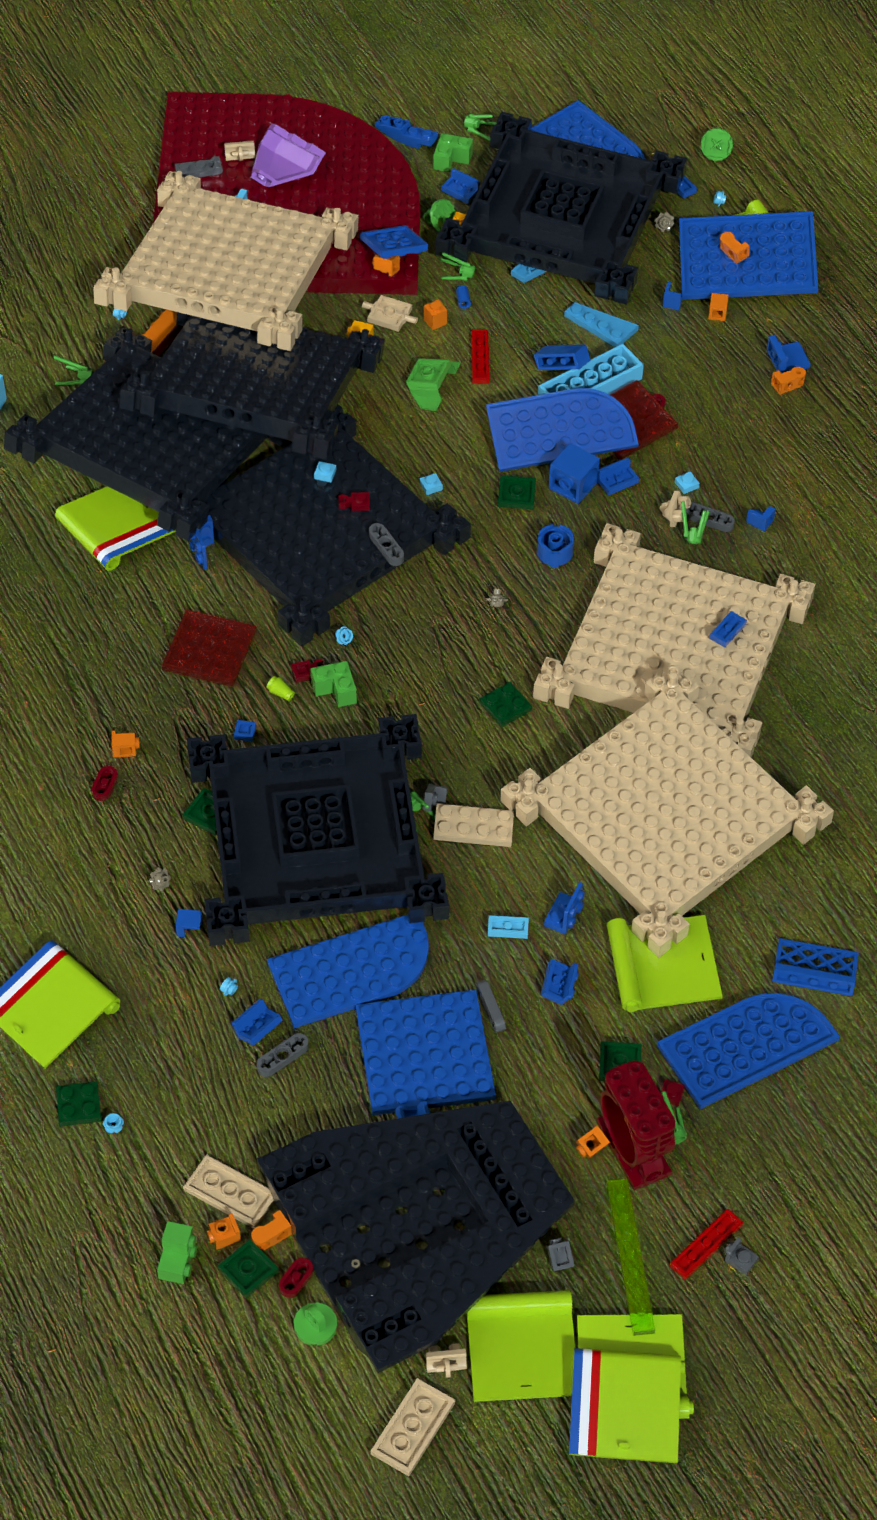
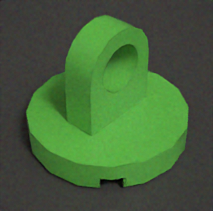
M722 128L708 130L701 140L702 152L708 159L713 161L725 159L733 148V139L730 133Z
M440 199L433 203L431 209L426 211L423 218L427 224L440 232L446 218L453 219L456 211L449 200Z
M318 1302L308 1303L301 1307L294 1318L295 1334L299 1340L307 1345L317 1344L319 1346L329 1342L337 1330V1318L334 1311L326 1304Z

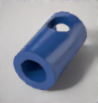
M464 285L458 286L456 288L458 305L462 309L469 308L471 300L468 287Z

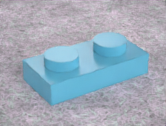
M489 915L488 937L528 939L529 918Z

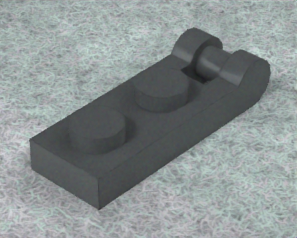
M214 156L209 160L175 164V170L181 171L184 178L188 175L194 177L213 176L223 172L221 159L218 156Z

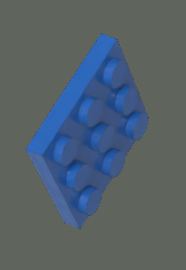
M406 225L360 233V239L383 259H389L391 256L397 255L405 256L409 253L419 254L422 251L428 250V244Z

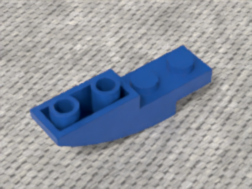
M383 115L375 123V127L390 138L417 149L421 145L431 147L439 138L438 132L413 127L409 120Z

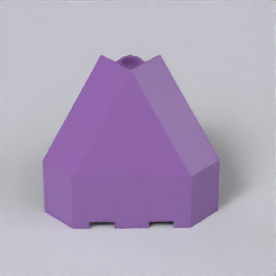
M271 123L259 144L251 178L266 187H271L312 175L326 152Z

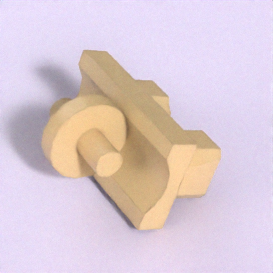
M254 141L224 143L226 161H243V159L255 158Z
M674 491L671 501L662 503L660 506V511L663 513L662 516L670 521V527H676L677 522H683L681 501H685L686 508H690L692 504L690 498L682 496L680 491Z
M459 1343L451 1344L449 1350L441 1351L437 1345L429 1347L428 1352H426L427 1373L445 1372L446 1378H450V1371L467 1369L466 1349H462Z

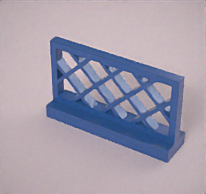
M779 938L772 982L853 996L859 952ZM782 946L791 947L793 951L786 953ZM809 950L813 954L807 957L802 951ZM797 954L802 960L795 962L791 957ZM830 954L833 958L826 960L822 955ZM818 958L822 963L815 966L811 960ZM842 958H853V961L846 964ZM787 960L791 965L780 964V962ZM836 961L842 966L837 970L831 965ZM806 963L811 969L800 966ZM827 967L830 970V972H824L820 970ZM847 971L851 976L841 975L840 973Z

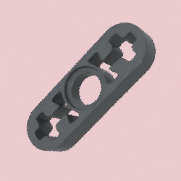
M691 502L690 508H686L688 520L700 523V514L704 510H708L709 515H712L714 518L707 519L706 526L723 532H730L734 528L735 519L730 514Z
M380 523L372 524L369 527V537L389 564L393 566L401 565L404 562V552L384 525ZM384 542L391 543L389 547H384L381 544Z
M487 980L476 982L477 994L493 1031L498 1033L506 1030L503 1016Z
M301 1033L294 1034L260 1057L257 1061L258 1073L263 1077H269L304 1054L309 1048L307 1036ZM297 1041H298V1043H302V1042H303V1046L296 1045V1042H297ZM285 1051L289 1055L285 1059H280L277 1057V1054ZM263 1064H265V1065H269V1064H270V1068H267V1067H264V1068H263Z

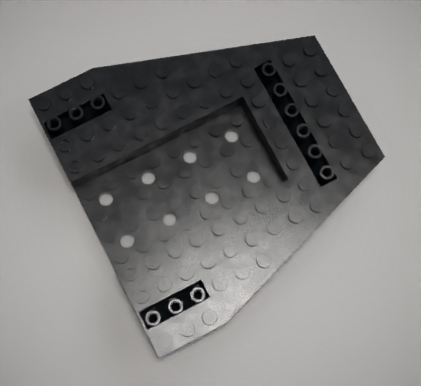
M511 1101L316 1131L257 1159V1164L267 1180L278 1211L281 1210L290 1223L294 1239L305 1258L312 1262L314 1274L354 1344L370 1359L377 1373L435 1345L462 1315L466 1314L489 1291V1288L494 1283H497L502 1278V1275L510 1267L512 1268L535 1245V1242L540 1237H543L548 1232V1229L555 1222H558L575 1203L570 1192ZM441 1189L444 1191V1195L440 1197L435 1196L433 1191ZM403 1207L407 1210V1213L399 1215L395 1211ZM456 1223H462L465 1225V1228L459 1231L453 1226ZM367 1226L370 1230L362 1234L358 1231V1228ZM423 1241L428 1246L425 1249H419L416 1247V1244ZM322 1245H329L332 1249L329 1252H322L320 1247ZM355 1259L360 1261V1268L358 1270L351 1265ZM386 1260L390 1265L387 1268H381L378 1266V1263ZM348 1279L352 1284L349 1287H342L340 1282Z

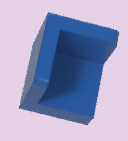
M668 282L664 292L663 307L680 310L682 294L671 292V282Z
M769 506L764 513L757 509H749L746 522L765 532L774 521L776 509Z
M178 909L176 920V934L178 937H185L186 929H200V925L203 924L202 911Z

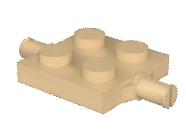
M381 295L378 301L373 304L366 301L362 304V308L371 310L367 317V322L399 332L405 322L416 325L418 321L417 317L409 315L412 311V304Z

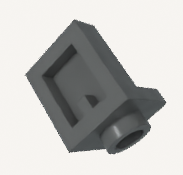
M428 784L424 801L429 805V808L423 807V810L431 811L433 805H437V803L446 804L447 787Z
M738 1237L735 1242L731 1241L724 1251L726 1253L725 1262L747 1276L758 1261L759 1256L741 1245L742 1239Z
M562 1238L549 1240L550 1245H546L545 1250H548L552 1271L575 1267L569 1241H562Z

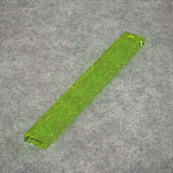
M628 1179L608 1180L606 1185L633 1336L655 1334V1325Z

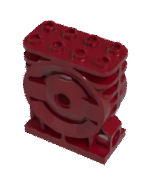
M630 1061L609 1070L605 1078L606 1090L602 1091L600 1095L603 1116L596 1118V1123L610 1141L608 1145L633 1191L671 1176L672 1170L663 1155L672 1152L675 1148L674 1129L676 1121L643 1063Z

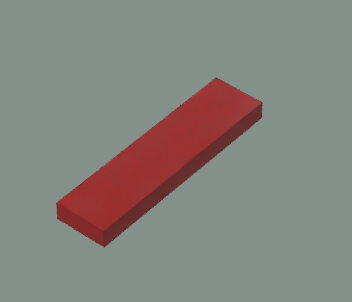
M471 330L472 384H490L488 330Z
M727 1208L670 1263L669 1267L686 1280L743 1226V1221Z

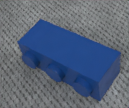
M586 344L544 346L534 354L538 370L580 369L591 361Z

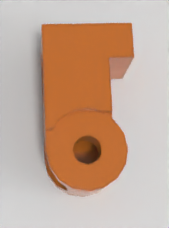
M731 232L721 234L720 248L732 261L737 264L750 256V246L746 242L741 244Z
M794 367L791 371L780 373V371L773 372L771 384L781 395L803 386L806 371L802 367Z
M281 1210L273 1214V1221L253 1229L252 1241L263 1251L292 1235V1228Z

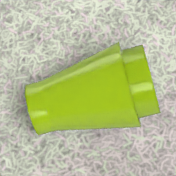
M273 676L266 686L270 693L287 701H290L295 695V692L291 690L281 677Z

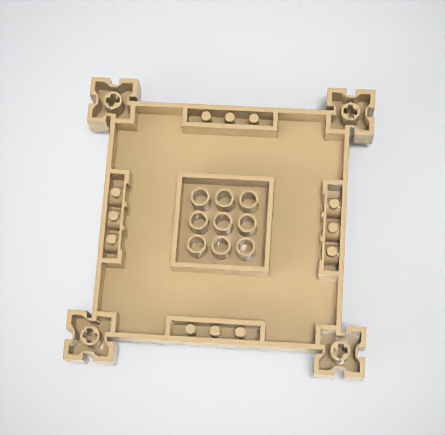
M169 171L165 177V182H162L157 189L158 206L164 208L122 273L120 274L119 268L106 267L101 275L102 279H98L93 287L94 304L106 307L109 304H113L114 309L123 311L129 309L132 301L254 330L257 331L258 344L271 346L273 343L277 344L279 349L291 351L295 344V338L298 339L302 332V314L294 311L329 252L332 240L334 248L348 250L352 239H354L358 232V215L350 212L341 214L340 208H326L322 217L306 214L296 210L204 190L201 188V178L192 175L184 178L181 171Z
M606 523L602 532V538L599 539L594 553V563L606 567L563 666L560 664L561 661L546 657L541 668V674H538L534 683L533 698L548 702L550 698L555 700L554 705L569 709L574 695L634 713L650 701L644 695L645 682L656 674L662 677V670L674 662L684 671L683 678L691 677L699 685L698 699L692 703L752 758L754 746L756 747L760 737L762 722L747 718L786 616H789V621L799 624L804 623L808 608L813 599L816 584L801 580L799 584L798 581L794 580V577L780 574L776 587L640 548L641 533L629 529L624 533L620 527ZM733 611L745 618L747 623L726 647H723L711 640L710 634Z
M674 662L662 670V677L656 674L645 682L644 695L650 700L648 703L540 782V777L529 768L518 776V783L511 781L501 789V802L510 811L516 808V817L525 826L536 820L539 813L640 913V915L632 920V932L642 942L648 939V948L658 958L670 950L671 941L677 944L688 936L689 923L682 917L686 912L793 830L792 835L804 845L815 836L816 828L822 831L832 823L834 810L824 801L816 802L817 795L807 785L798 791L794 798L692 702L698 699L699 685L691 677L683 678L684 671Z

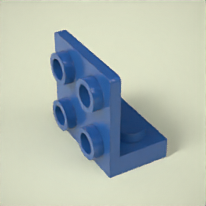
M775 335L769 336L767 353L776 371L784 373L791 371L794 367L810 368L811 364L799 342L782 345Z
M208 515L207 523L201 529L197 528L196 534L189 541L191 551L196 553L195 557L198 565L201 564L204 570L207 569L206 546L214 544L213 520L210 515Z
M578 883L572 896L559 892L544 921V927L565 935L569 928H573L576 921L575 916L582 911L584 902H582L585 895L583 883Z

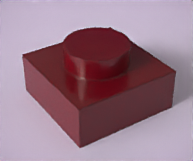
M665 1079L661 1095L662 1091H665L670 1104L679 1106L685 1085Z

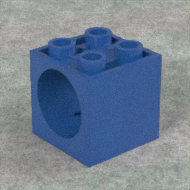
M570 443L550 465L549 489L579 504L598 483L600 458Z

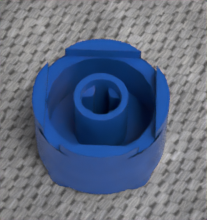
M552 524L542 528L537 542V556L551 568H558L560 565L569 562L573 557L574 548L572 531L564 525L557 527Z

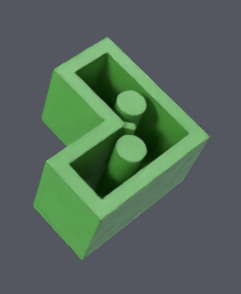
M442 133L433 155V169L449 172L453 162L469 164L473 154V139Z
M347 661L310 668L311 684L315 696L334 693L338 707L357 703L356 687Z
M167 1221L162 1237L163 1252L157 1268L159 1279L184 1284L185 1278L190 1276L192 1269L190 1261L192 1257L195 1258L198 1245H195L196 1235L193 1233V1226Z

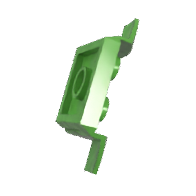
M418 358L406 384L421 409L437 411L442 401L438 389L447 373L456 374L461 364L460 362Z

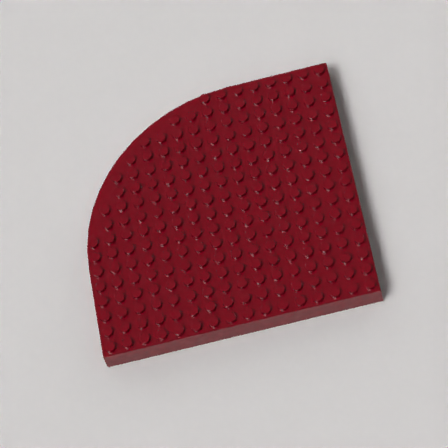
M168 92L157 189L162 182H165V177L169 171L176 172L175 164L209 160L214 156H218L221 159L223 172L219 175L198 177L201 178V188L204 190L235 196L238 195L240 189L247 190V198L251 201L296 210L322 217L326 208H340L341 214L350 212L358 215V232L354 239H352L348 250L334 248L333 244L306 292L418 295L419 254L409 253L405 256H400V270L393 276H389V273H382L380 270L374 269L372 262L377 253L360 239L361 232L404 225L408 226L420 237V196L416 179L401 152L376 128L344 110L309 99L292 97L290 94ZM271 123L326 152L314 174L271 187H266L251 178L259 144ZM254 141L255 158L243 159V161H226L224 143ZM157 191L153 223L155 222V220L161 213L162 209L164 208L158 206Z

